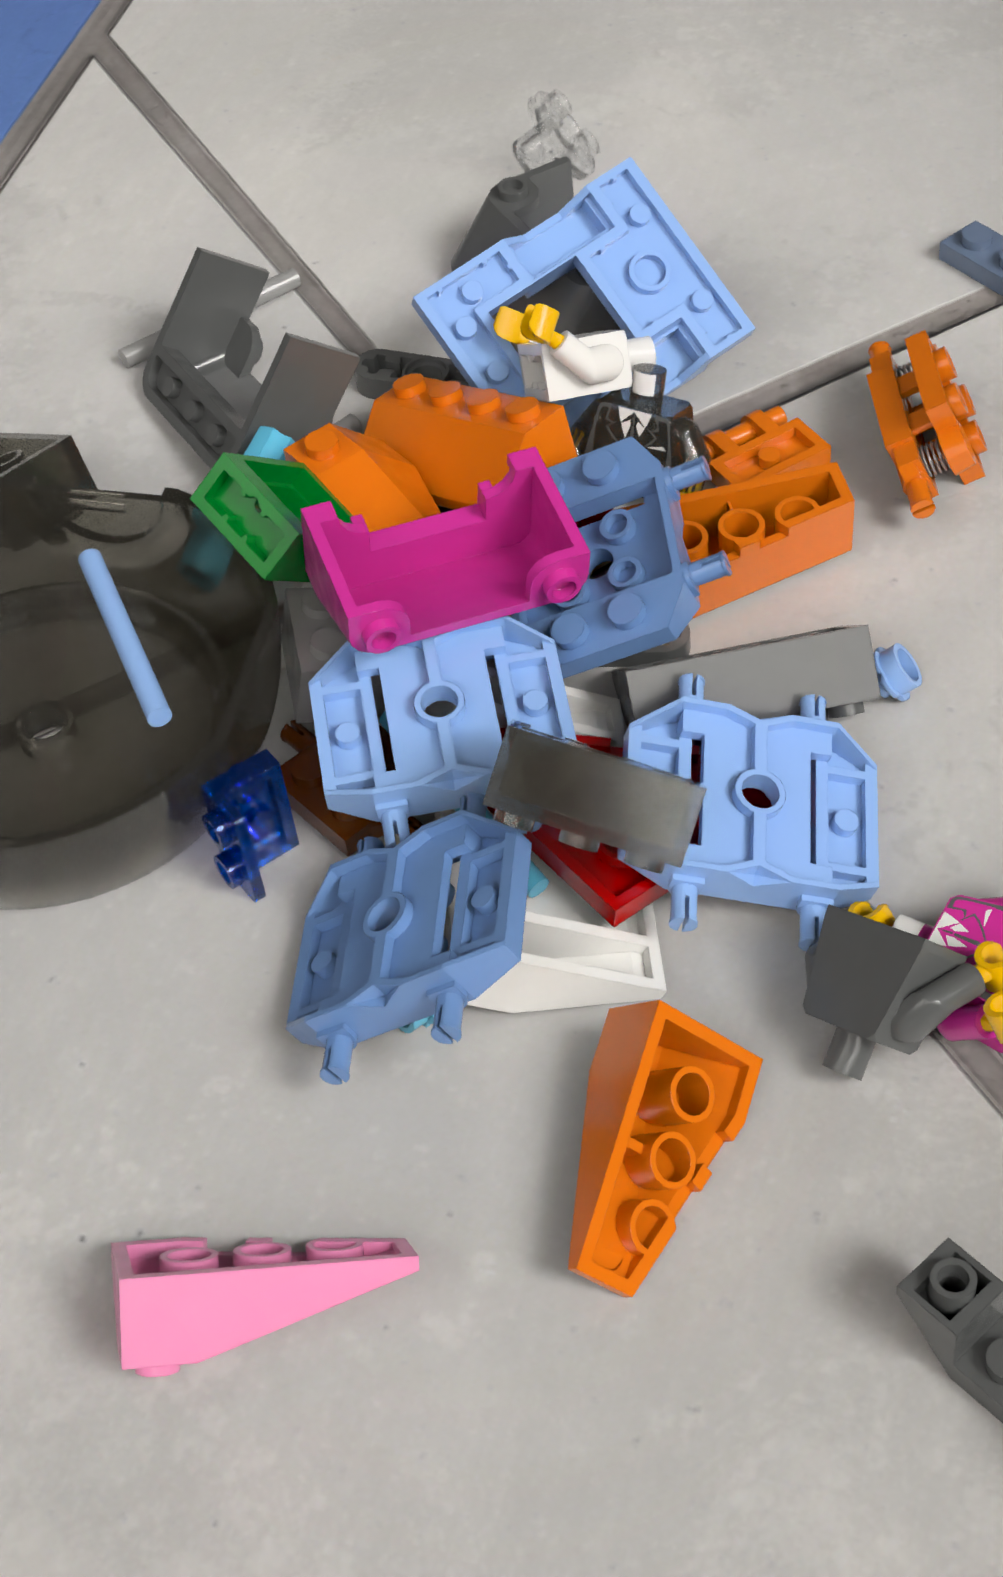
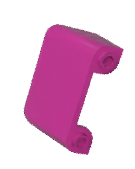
M536 446L507 454L509 472L502 481L493 487L489 480L479 482L477 504L381 530L369 532L362 514L351 516L350 523L343 522L337 517L331 501L300 508L306 573L316 596L353 648L360 652L385 653L397 646L547 604L563 603L574 598L580 592L589 574L591 552Z

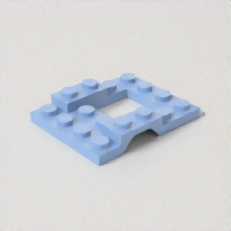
M631 157L587 184L558 213L524 235L505 238L415 295L411 304L469 386L480 389H496L500 393L525 397L519 354L510 341L496 334L493 327L495 320L492 316L499 311L501 306L507 307L523 295L528 299L576 267L619 328L625 331L627 339L650 336L656 351L655 369L640 371L643 374L656 375L654 397L636 394L632 391V387L548 402L564 406L572 438H574L578 430H583L590 436L598 406L601 403L612 404L608 418L615 423L609 425L612 422L606 420L609 407H601L594 430L593 441L608 432L607 425H609L608 427L611 430L617 425L621 427L622 422L634 418V413L621 421L619 406L644 412L705 371L709 363L751 336L755 330L752 322Z

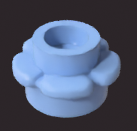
M899 643L887 649L878 647L873 655L881 696L884 698L892 696L901 702L910 698V691L922 684V676L914 658Z

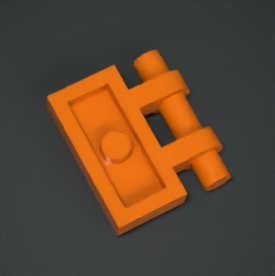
M775 406L765 412L756 409L741 418L740 424L724 432L716 429L702 436L700 444L686 451L687 461L704 455L711 471L712 480L710 481L715 486L720 487L831 463V445L798 417L787 422L784 410L780 406Z

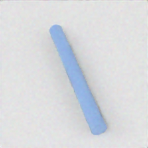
M93 548L86 549L79 555L78 563L143 713L150 726H164L172 718L171 709L100 551Z

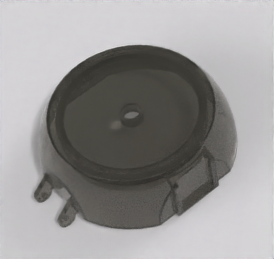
M16 475L0 478V910L39 909L87 900L117 890L167 864L197 841L232 803L246 782L266 741L274 713L281 674V623L274 584L271 580H264L191 501L190 497L192 495L176 488H164L162 495L38 484L35 475ZM93 548L100 551L171 709L172 718L164 726H150L143 713L78 563L79 555L86 549ZM56 726L63 727L54 736L39 739L33 738L35 734L43 729Z

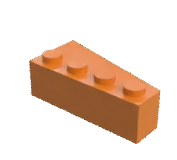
M837 461L680 495L681 500L679 501L684 521L682 537L690 561L694 562L724 550L732 571L731 576H725L699 586L701 607L693 618L852 550L855 500ZM645 503L631 505L618 509L630 510Z

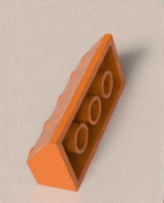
M418 373L398 378L392 384L393 388L374 400L364 435L382 440L415 465L436 505L454 510L477 504L479 482L489 480L493 487L503 480L510 469L507 464V454L536 446L547 468L578 457L563 405L538 401L535 397H519L500 393L496 389H480L461 385L457 381L427 378Z

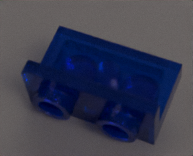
M267 749L260 751L243 762L235 764L228 771L201 786L208 813L202 816V822L220 852L213 857L216 868L231 889L240 885L255 903L266 896L259 868L299 845L281 766Z

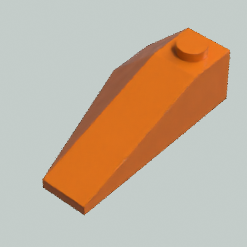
M661 1000L609 1008L589 1070L568 1270L622 1297L634 1296L676 1231L675 1217L692 1192H701L712 1175L708 1166L723 1143L734 1141L745 1124L763 1062L762 1058Z

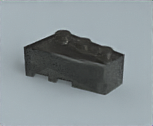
M514 719L509 722L482 803L496 809L493 820L532 832L535 821L561 829L558 838L560 842L597 853L600 842L626 850L624 862L655 873L662 874L666 863L679 868L682 867L707 791L703 783L626 757L621 758L587 747L588 744L565 737V739L530 729L531 725Z

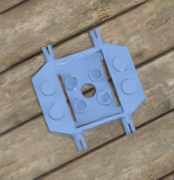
M509 616L397 646L388 652L380 654L360 652L353 648L347 640L308 682L327 808L381 822L385 848L396 846L395 834H399L400 842L410 835L408 817L460 808V798L463 795L468 798L467 794L470 792L482 794L486 797L488 803L509 800L514 827L523 834L527 833L524 811H526L531 833L535 832L542 826L535 796L580 765L579 748L555 640ZM493 655L512 750L504 751L486 656ZM380 675L396 769L392 771L386 770L371 676ZM437 701H449L457 706L453 712L443 717H434L424 712L426 707Z
M693 673L684 674L678 679L679 698L631 722L623 738L617 859L669 891L671 894L669 926L673 930L678 931L681 924L682 932L692 931L697 928V896L705 895L796 910L800 915L798 946L803 951H807L810 945L812 947L819 940L824 916L829 904L843 909L849 907L854 902L870 900L879 888L877 765L840 723L826 721L827 701L820 695L816 701L815 694L806 695L800 699V716L787 715L759 719L732 704L704 700V677L697 674L693 682ZM692 739L701 741L698 845L688 843ZM755 788L761 790L771 801L772 806L769 808L753 806L743 796L742 789Z

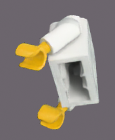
M538 303L535 306L529 304L524 314L506 306H501L493 324L494 331L498 336L517 344L525 397H535L538 401L553 402L632 387V373H634V370L640 372L652 370L656 367V351L650 336L627 339L624 330H602L572 335L566 330L559 334L554 330L560 312L544 304Z

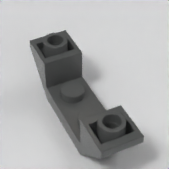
M948 1237L897 1285L896 1293L949 1377L1003 1423V1281Z

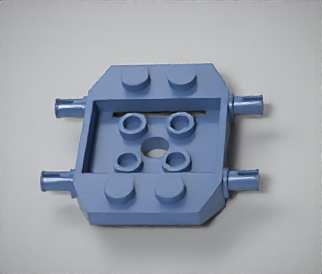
M631 436L547 468L575 522L642 497L645 504L630 510H612L602 520L578 528L591 553L587 580L574 598L563 603H551L511 614V618L555 640L563 679L677 640L701 607L699 586L732 575L731 565L724 550L691 562L682 537L684 521L679 501L681 500L679 490L706 480H712L711 471L704 455L672 468L670 466L663 467L657 458ZM607 561L613 562L606 575L597 579H589L592 570L597 565ZM493 655L486 656V662L493 659Z
M470 792L467 794L468 798L463 795L460 798L459 811L421 826L393 848H385L384 843L378 838L364 837L365 841L360 839L357 843V854L330 866L305 917L286 1030L301 1043L325 1048L322 1068L320 1070V1077L323 1081L334 1085L342 1084V1080L345 1083L348 1082L352 1051L357 1046V1043L434 1015L431 1037L435 1041L442 1044H453V1039L456 1042L460 1041L462 1038L463 1009L468 1002L479 997L521 961L532 843L517 828L486 818L488 800L482 794ZM460 861L450 950H448V939L443 934L446 910L455 896V888L450 883L452 864Z

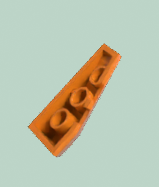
M328 423L283 449L285 461L304 463L353 516L362 514L369 532L441 513L415 465L380 439Z

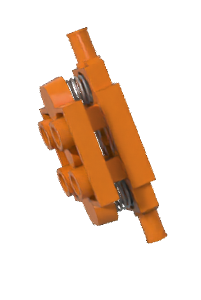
M926 330L904 339L911 362H908L907 365L903 364L902 367H898L893 359L892 350L888 342L878 341L873 343L868 350L872 373L866 375L885 448L896 466L903 492L909 499L911 513L915 518L920 519L932 515L936 508L932 498L938 496L939 493L935 482L937 470L934 463L939 472L942 473L939 461L944 470L947 471L945 459L954 475H959L964 485L985 477L979 454L988 450L976 420L974 419L970 422L968 420L969 417L976 415V410L964 384L958 386L956 382H952V379L957 377V373L946 347L943 346L938 349L936 344H932ZM920 392L922 403L914 406L911 395ZM934 428L938 438L925 443L922 432Z

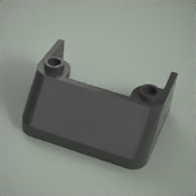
M564 156L520 175L507 177L496 184L488 193L453 256L451 272L502 239L524 235L558 213L574 197L571 160ZM576 267L528 299L523 295L507 306L523 314L529 304L535 306L540 303L560 312V316L554 331L559 334L566 330L572 335L602 330H621ZM497 313L492 316L494 320L497 316ZM511 342L513 347L518 352L517 344Z
M197 247L144 369L142 386L147 399L210 469L223 452L244 455L260 426L273 427L297 442L314 430L328 423L332 424L333 416L361 358L356 353L286 332L261 385L251 374V371L262 355L263 342L259 329L249 318L270 272L265 268Z

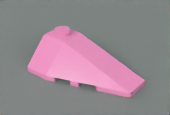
M180 1237L111 1243L117 1348L122 1370L135 1369L137 1375L144 1377H163L175 1374L180 1371V1365L200 1363L419 1271V1256L406 1238H318L306 1243V1252H292L290 1245L273 1242L272 1238H248L246 1244L234 1248L233 1252H217L207 1248V1237Z

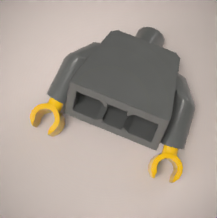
M865 901L854 902L850 905L848 911L829 904L824 916L819 940L805 954L807 989L803 1001L804 1011L808 1015L837 1026L822 1065L862 1081L876 1043L908 1055L914 1053L930 1032L954 1011L985 992V987L993 993L1003 990L1002 946L994 941H985L979 944L974 953L976 965L973 966L972 964L965 963L967 956L925 938L892 927L896 919L887 904H879L874 911L871 905Z

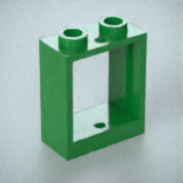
M227 452L222 453L190 497L191 501L264 580L311 583L305 570L300 508L331 501L337 517L343 522L350 523V517L353 516L304 463Z

